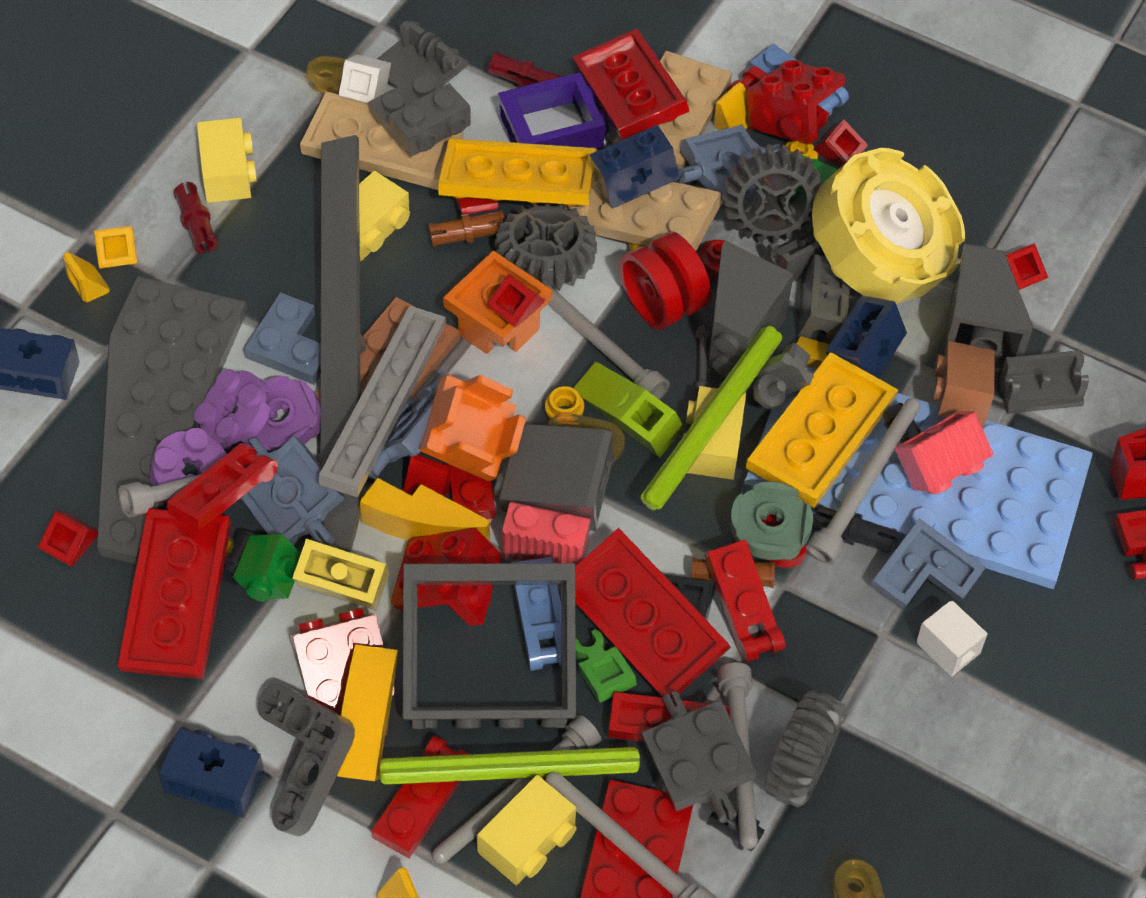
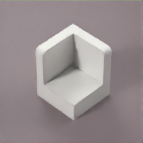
M354 55L346 59L339 96L368 103L386 93L391 63L362 55Z
M949 601L922 623L917 644L952 677L981 654L988 633L955 602Z

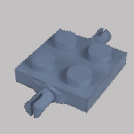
M743 125L686 138L681 144L680 150L690 166L678 169L680 177L678 183L685 184L698 180L705 189L718 191L722 195V192H724L723 181L726 178H730L728 172L730 166L740 167L738 161L740 155L750 159L752 158L751 151L753 147L759 151V154L765 153L766 147H760L752 140ZM777 143L771 146H773L774 152H778L781 145ZM754 183L748 188L744 198L750 197V194L756 190Z
M444 371L439 372L429 387H426L419 395L408 399L369 474L370 478H377L388 463L395 462L399 458L408 455L413 457L421 452L419 451L440 378L448 373Z
M293 436L280 449L268 453L258 438L250 439L249 442L251 444H246L254 448L258 456L266 455L278 463L277 472L270 481H261L241 497L267 534H283L294 545L300 538L310 533L318 543L328 545V543L333 544L335 538L331 536L322 522L327 514L346 497L342 492L319 485V474L323 467L301 439Z

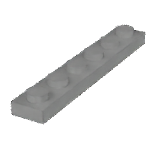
M413 306L408 307L319 474V485L358 497L445 329L446 317Z

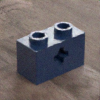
M655 125L590 154L597 185L612 209L680 179L673 147L659 125Z
M862 295L825 351L827 356L831 352L879 378L907 334L895 301Z
M0 328V389L67 400L80 363L74 339H68L61 335L49 336L30 333L18 328L13 330Z
M179 728L159 771L163 792L245 818L264 774L261 754L257 753L253 747L239 742L231 745L217 740L216 737L206 731L194 730L190 732Z

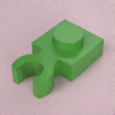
M595 629L591 631L594 643L591 647L582 646L576 638V659L581 662L579 663L581 676L597 701L601 703L613 697L614 692L622 693L637 686L635 674L615 646L605 651L603 635Z

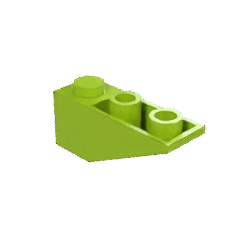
M598 362L592 365L573 388L579 393L586 404L658 458L664 454L684 430L682 422L673 409L644 388Z

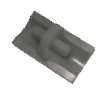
M795 343L785 346L782 354L778 356L771 355L750 384L754 389V400L766 409H773L784 402L786 395L810 385L814 377L806 369L810 355Z

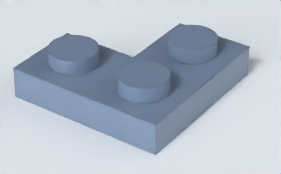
M280 292L244 348L245 358L314 385L321 375V343L302 335L315 316V306Z
M919 518L870 585L902 609L909 603L926 578L956 601L961 602L986 567Z

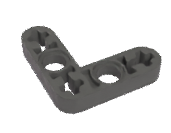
M274 683L266 687L260 695L258 701L259 715L267 722L303 741L304 745L274 804L272 822L277 830L294 836H301L307 833L313 826L352 746L355 729L349 719L291 688ZM280 701L289 705L286 713L277 708ZM310 709V721L308 725L301 730V718L303 714ZM326 726L335 731L333 738L322 733ZM318 764V776L316 780L311 785H309V771L314 765ZM302 792L306 793L305 797L301 796ZM295 811L296 814H295V817L293 818V817H292V814H293V812Z

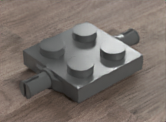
M671 692L673 701L669 694L663 698V703L666 705L671 719L666 723L642 732V737L672 804L677 812L696 803L711 802L721 823L728 822L723 807L731 821L736 817L737 813L727 794L735 787L757 778L756 770L722 700L697 710L687 711L679 692Z

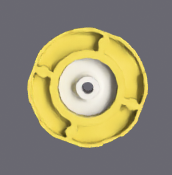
M878 148L854 155L823 182L813 202V234L827 257L835 276L841 278L851 288L864 296L895 301L896 304L925 295L955 271L960 263V259L957 256L959 245L965 241V230L962 216L945 184L930 168L924 165L918 170L901 159L904 156L903 152L890 148Z

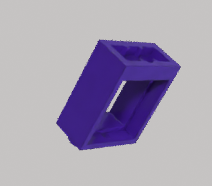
M581 73L498 93V118L509 142L596 148V151L604 148V134L609 131L607 117L603 111H598L594 92L590 85H586ZM573 102L577 103L585 123L532 136L524 118L525 114Z

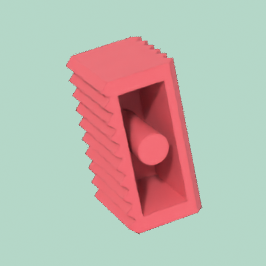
M957 411L895 447V452L898 454L901 466L905 469L904 473L908 476L907 480L911 483V488L917 491H926L930 494H938L949 489L952 486L951 480L961 474L962 476H967L978 472L984 467L982 461L994 455L975 411Z
M510 502L502 529V556L504 559L510 557L512 561L516 559L525 561L552 557L553 563H575L576 566L586 556L591 518Z

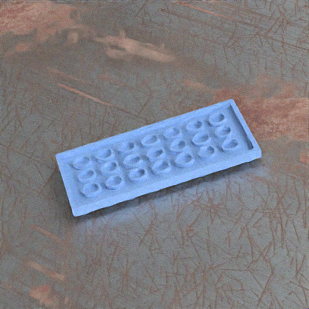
M806 366V369L811 374H814L817 370L816 368ZM801 389L786 395L784 402L771 410L760 442ZM897 393V397L891 406L897 403L904 404L907 399L912 397ZM917 399L920 403V409L915 415L914 421L922 432L945 419L938 417V405ZM883 417L815 508L810 506L814 515H817L819 504L834 510L839 509L888 430L883 425L885 421ZM986 420L985 426H982L994 455L982 461L984 467L971 475L962 476L961 474L955 477V479L951 480L952 486L938 494L917 491L911 488V483L907 480L908 476L904 473L905 469L901 466V461L898 459V454L894 449L856 513L863 515L862 519L897 529L894 540L902 542L920 518L987 569L1054 589L1093 452ZM748 471L743 492L746 493L752 490L755 484L768 481Z

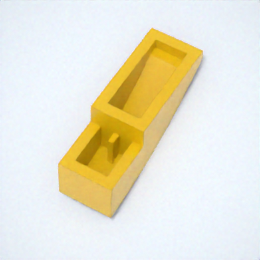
M377 478L360 500L361 523L391 536L409 541L412 537L477 528L490 542V521L423 485H420L411 496Z
M355 644L341 716L353 723L355 737L337 774L339 777L377 781L380 777V762L382 760L384 739L388 731L398 650Z

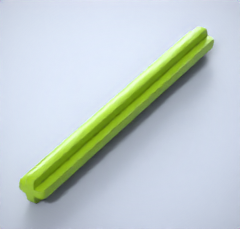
M769 325L767 328L764 327L760 330L642 493L641 501L649 509L654 511L664 506L782 341V335L776 331L775 327Z
M635 747L384 758L380 762V779L383 784L534 778L536 775L546 777L551 772H558L562 776L635 773L640 767V755Z

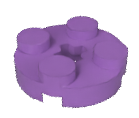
M225 369L218 375L216 383L207 393L203 403L196 408L194 419L196 423L200 424L201 429L209 437L216 440L223 449H234L231 445L239 441L245 444L248 443L250 439L255 438L266 424L271 408L266 403V392L271 395L270 389L262 379L249 371L241 370L235 372L232 369ZM237 405V407H239V408H238L237 412H236L235 414H233L232 411H233V409L235 408V406Z
M287 376L273 377L264 381L270 389L271 395L266 392V403L271 408L266 424L255 438L260 440L267 452L271 453L280 449L293 436L301 439L304 444L311 438L316 437L321 431V404L310 386L301 380H290ZM283 408L286 412H289L283 421L273 422L278 417L277 411Z
M192 428L188 431L175 432L165 437L156 447L151 458L150 482L152 486L194 476L193 474H188L187 476L183 474L184 463L195 465L198 468L197 473L200 475L227 453L216 440L209 437L202 429Z

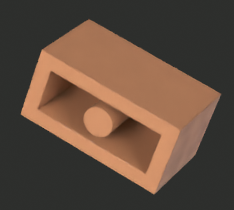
M948 341L945 355H937L933 377L936 380L932 400L938 401V417L947 418L957 411H975L981 426H985L994 397L995 350Z

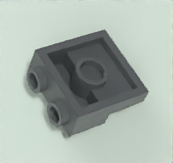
M429 70L368 102L369 112L409 157L431 149L435 144L452 135L461 133L471 125L470 105L450 83L443 86Z

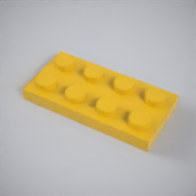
M449 138L438 182L439 195L456 198H485L495 201L514 200L530 203L542 202L565 204L568 206H589L594 177L590 154L596 152V148Z
M831 352L814 372L811 384L801 389L747 459L746 464L747 470L768 482H779L793 487L799 492L798 497L806 504L808 502L813 508L817 506L883 417V413L895 401L898 389Z

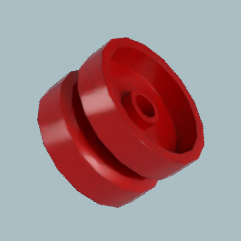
M667 232L653 239L648 247L640 246L624 254L620 259L619 272L627 297L638 315L654 330L662 331L677 323L682 318V315H692L705 308L711 302L710 280L704 264L690 243L676 232Z

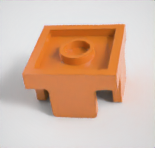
M492 251L443 297V307L458 317L460 336L485 354H488L493 349V341L501 347H504L509 342V348L517 352L539 330L540 312L552 300L553 290L495 251ZM508 273L545 299L542 306L518 327L511 325L486 305Z
M447 374L440 378L419 451L482 479L491 481L497 478L501 461L517 452L526 417L519 414L514 416L517 405L507 401L512 397V389L482 375H478L468 381H462Z

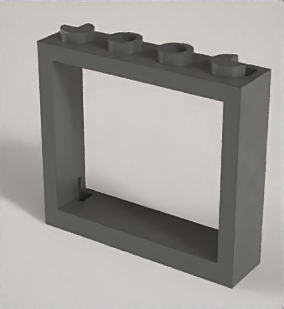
M575 563L404 564L403 720L412 721V729H438V721H455V729H481V721H498V728L521 729L524 728V721L541 720V728H565L567 720L576 719ZM561 585L562 706L417 707L418 586Z

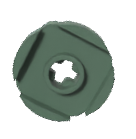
M760 482L753 485L752 490L747 491L743 495L741 493L736 497L730 516L731 533L735 538V543L746 539L751 555L766 560H791L799 555L800 550L807 544L813 525L812 509L808 502L806 506L804 501L798 497L799 492L793 487L779 482ZM772 514L776 516V521L782 524L771 527L761 520H766L768 515Z

